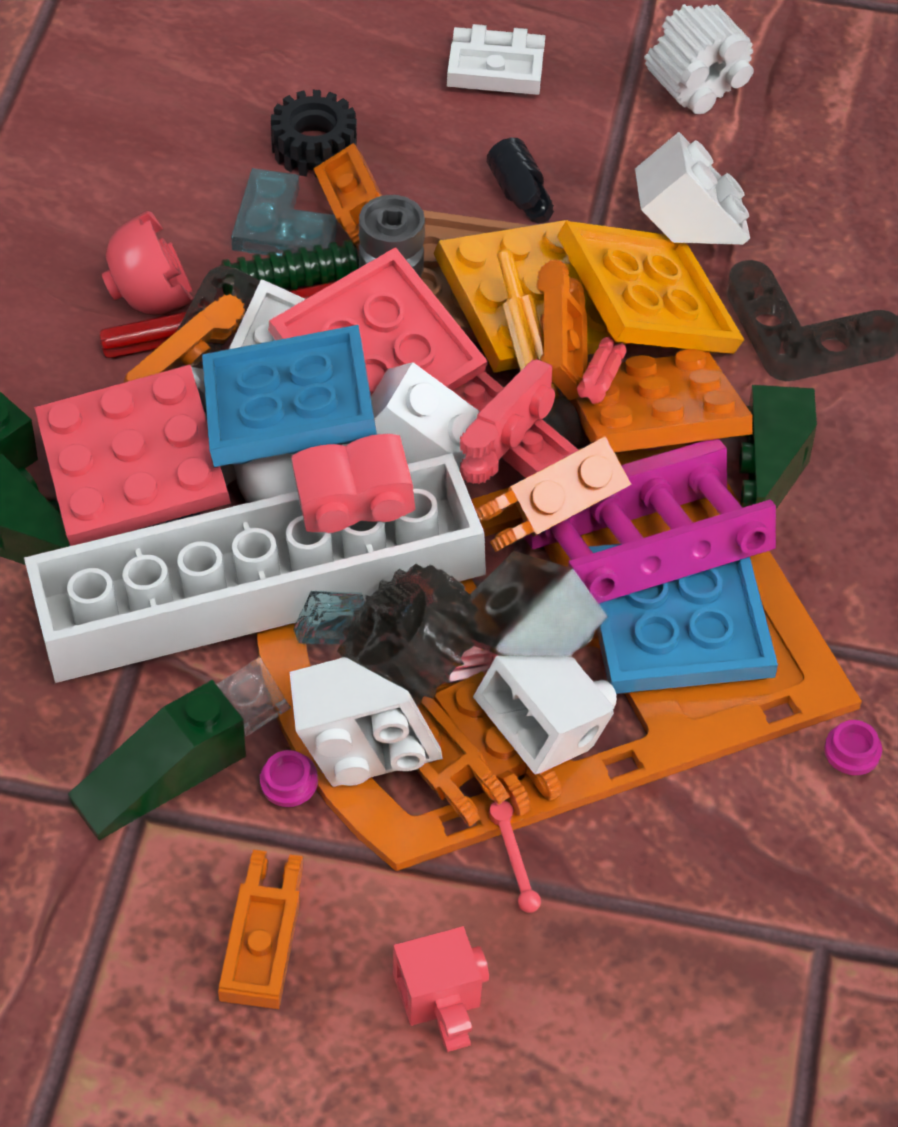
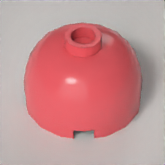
M146 211L120 226L109 239L106 250L109 270L102 273V278L114 300L123 297L137 311L149 315H162L194 302V297L190 294L193 290L172 243L167 244L164 238L158 240L156 236L157 232L163 230L161 224L152 212Z

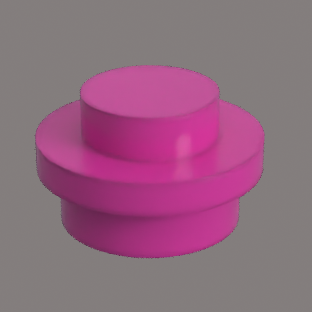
M848 720L842 722L829 732L824 751L828 762L838 771L848 775H863L869 773L878 765L882 755V744L872 726L863 721Z
M284 750L277 752L268 759L260 774V784L265 797L270 802L282 807H294L303 804L313 796L318 786V774L314 763L307 756L297 751Z

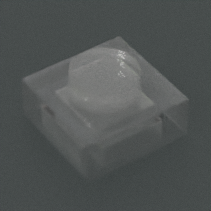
M260 657L216 684L244 719L245 737L291 708Z

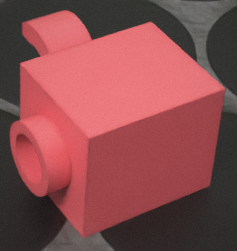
M464 926L395 944L393 948V975L410 1026L437 1019L442 1041L447 1052L471 1046L468 1032L472 1031V1026L467 1010L480 1007L482 983L489 981L488 966L481 947L471 948Z

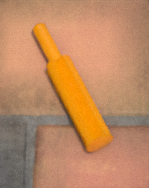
M503 249L498 252L497 258L509 300L502 305L521 371L532 359L540 360L541 355L544 354V337L532 295L524 296L512 251L510 249ZM551 384V388L555 391L556 399L560 396L558 388L555 384Z

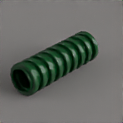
M344 240L343 246H338L336 242L328 243V248L324 249L318 244L313 245L312 251H307L306 247H299L297 253L293 254L290 249L283 250L280 256H277L275 252H268L267 258H261L260 254L252 255V260L246 261L245 257H237L236 263H230L229 259H224L221 261V265H219L223 294L226 296L231 294L232 296L236 295L237 298L243 297V300L251 299L252 295L255 294L261 279L282 289H288V291L296 290L300 287L305 288L335 282L359 269V256L356 245L353 244L352 240Z

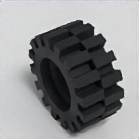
M305 90L296 92V100L288 95L283 98V105L277 103L274 107V114H271L272 153H275V160L278 164L284 162V168L287 171L292 172L298 167L299 175L307 177L308 170H314L313 168L353 143L357 146V119L354 108H349V102L344 98L337 102V94L329 92L325 98L321 97V90H313V96L306 97ZM306 131H322L326 134L308 136L301 133Z

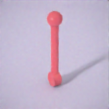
M494 801L489 810V818L500 827L521 892L518 897V905L522 911L533 913L540 907L541 898L537 892L531 889L510 824L513 807L508 801H503L500 805Z

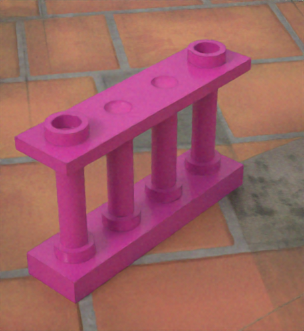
M720 439L705 440L621 465L631 483L629 487L535 537L532 534L524 537L532 550L558 542L570 558L568 562L571 605L576 611L776 549V505L770 499L743 508L727 489L726 446ZM706 497L720 515L693 523L680 505ZM657 512L671 530L643 538L630 520ZM608 527L621 545L593 553L580 535Z

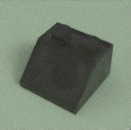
M513 551L438 628L445 636L500 656H571L575 651L585 647L592 640L594 631L608 616L573 568Z

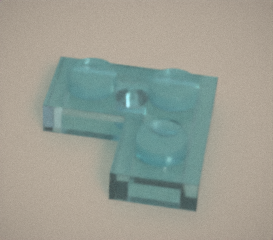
M252 168L231 236L232 250L261 255L275 252L277 256H280L283 250L290 249L293 254L297 253L299 247H306L307 251H312L313 245L318 244L323 249L328 248V243L335 240L337 219L335 215L294 209L299 192V175Z

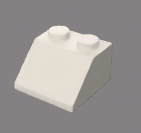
M413 362L387 369L371 396L377 434L400 435L407 464L453 453L460 471V462L466 456L462 450L460 451V436L477 419V414L480 411Z

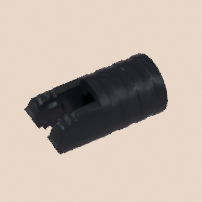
M511 137L496 143L488 152L486 162L506 198L514 202L520 210L523 209L526 216L532 222L535 221L537 224L549 222L554 213V205L543 185L544 177L524 141Z

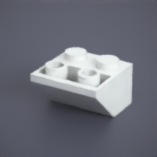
M680 132L635 168L641 210L673 243L743 245L750 239L746 221L749 213L741 199L745 196L744 191L730 174L726 173L721 176L711 166L714 163L713 159L701 143L695 140L690 144Z
M346 657L289 672L296 732L332 787L358 785L374 776L394 771H412L422 767L425 763L443 759L441 747L409 691Z

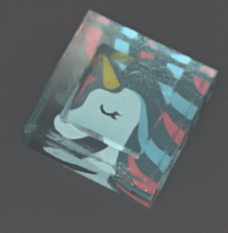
M310 591L293 629L298 643L349 645L367 607L362 593Z

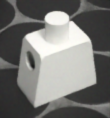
M567 654L498 655L495 657L473 696L534 774L542 773L589 751L614 714L613 709L616 706L617 700L615 689L608 681L599 680L593 682L575 659Z

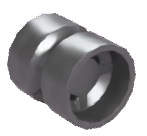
M382 195L370 200L362 207L359 215V268L396 247L421 278L424 269V211L418 203L404 196Z

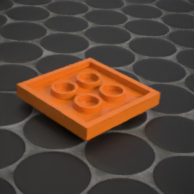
M685 349L677 352L675 356L661 358L645 355L633 356L628 358L626 362L621 363L609 390L605 392L606 395L602 402L592 404L589 397H579L573 400H569L566 397L590 443L592 444L606 437L614 453L752 434L751 412L709 351Z

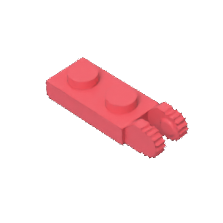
M532 359L477 414V419L466 429V432L462 433V436H460V451L462 450L466 456L460 462V473L463 480H466L467 483L480 484L490 480V476H494L498 472V460L509 450V447H517L526 431L539 418L543 419L548 415L555 399V391L551 388L552 365L538 359Z

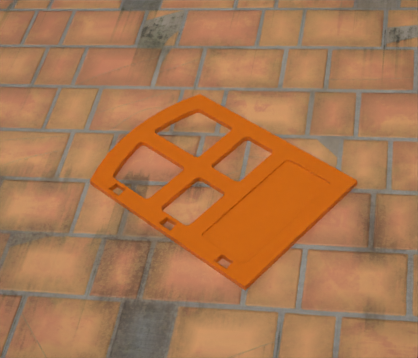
M698 442L668 445L656 450L638 449L624 451L615 455L620 464L624 465ZM727 482L728 491L740 504L738 498L736 497V495L734 494L733 490ZM508 488L471 499L474 508L477 509L507 493ZM706 497L680 505L693 523L720 515ZM515 504L504 509L500 515L488 521L483 520L480 522L484 531V537L502 532L509 527L514 528L523 523V518ZM657 512L630 520L643 538L671 530ZM608 527L580 535L588 547L620 544ZM558 542L544 546L570 594L568 562L570 558ZM770 551L750 556L778 663L775 678L624 693L647 735L644 738L577 761L568 760L553 767L552 770L555 771L560 781L562 793L561 796L551 801H547L525 773V777L520 780V784L524 786L528 793L531 811L521 816L513 813L510 821L512 830L860 709L862 700ZM472 578L429 589L458 645L456 648L481 645V650L488 649V643L507 641L512 644L515 655L567 654L588 646L600 649L592 606L576 611L573 609L505 631L499 629L495 624ZM303 621L257 632L258 653L267 693L281 731L291 750L307 756L314 763L318 774L316 790L325 803L364 845L391 868L399 871L502 835L499 825L494 824L489 818V810L494 800H491L486 793L470 797L481 818L476 822V826L446 836L442 823L460 817L451 805L418 816H412L404 811L372 777L358 785L332 787L295 728L289 672L310 667L304 625L301 629L296 628ZM405 665L378 673L379 676L409 691V693L417 689L409 685ZM440 679L433 680V686L423 688L434 698L435 693L458 682L440 684ZM786 703L789 704L794 715L771 723L767 722L763 711ZM630 757L633 758L638 769L613 778L609 777L607 765Z

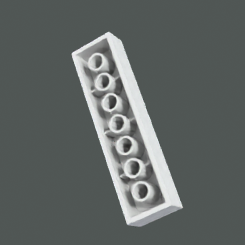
M453 453L408 464L413 484L415 510L390 522L359 521L334 533L308 532L305 528L298 492L295 491L24 557L55 683L320 617L306 616L300 618L311 592L327 593L326 599L328 601H335V608L338 609L337 612L344 611V609L348 610L486 575L484 531ZM340 597L341 600L339 601L338 599H330V598ZM351 599L342 606L337 607V603ZM356 601L354 605L345 607L348 603Z

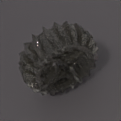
M415 564L407 572L398 569L391 581L388 582L382 579L375 593L365 595L366 602L360 610L352 612L355 617L352 624L342 631L347 640L339 646L337 652L342 658L346 657L409 691L418 707L424 696L434 699L437 688L443 682L451 683L450 674L456 667L464 665L461 657L465 651L473 647L474 643L469 636L476 631L479 624L473 618L477 607L471 601V595L465 590V586L453 576L448 575L444 570H438L433 565L423 568Z

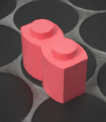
M371 435L355 440L346 446L337 444L320 445L307 448L291 456L304 524L308 532L334 533L359 521L390 522L415 510L413 484L400 435Z

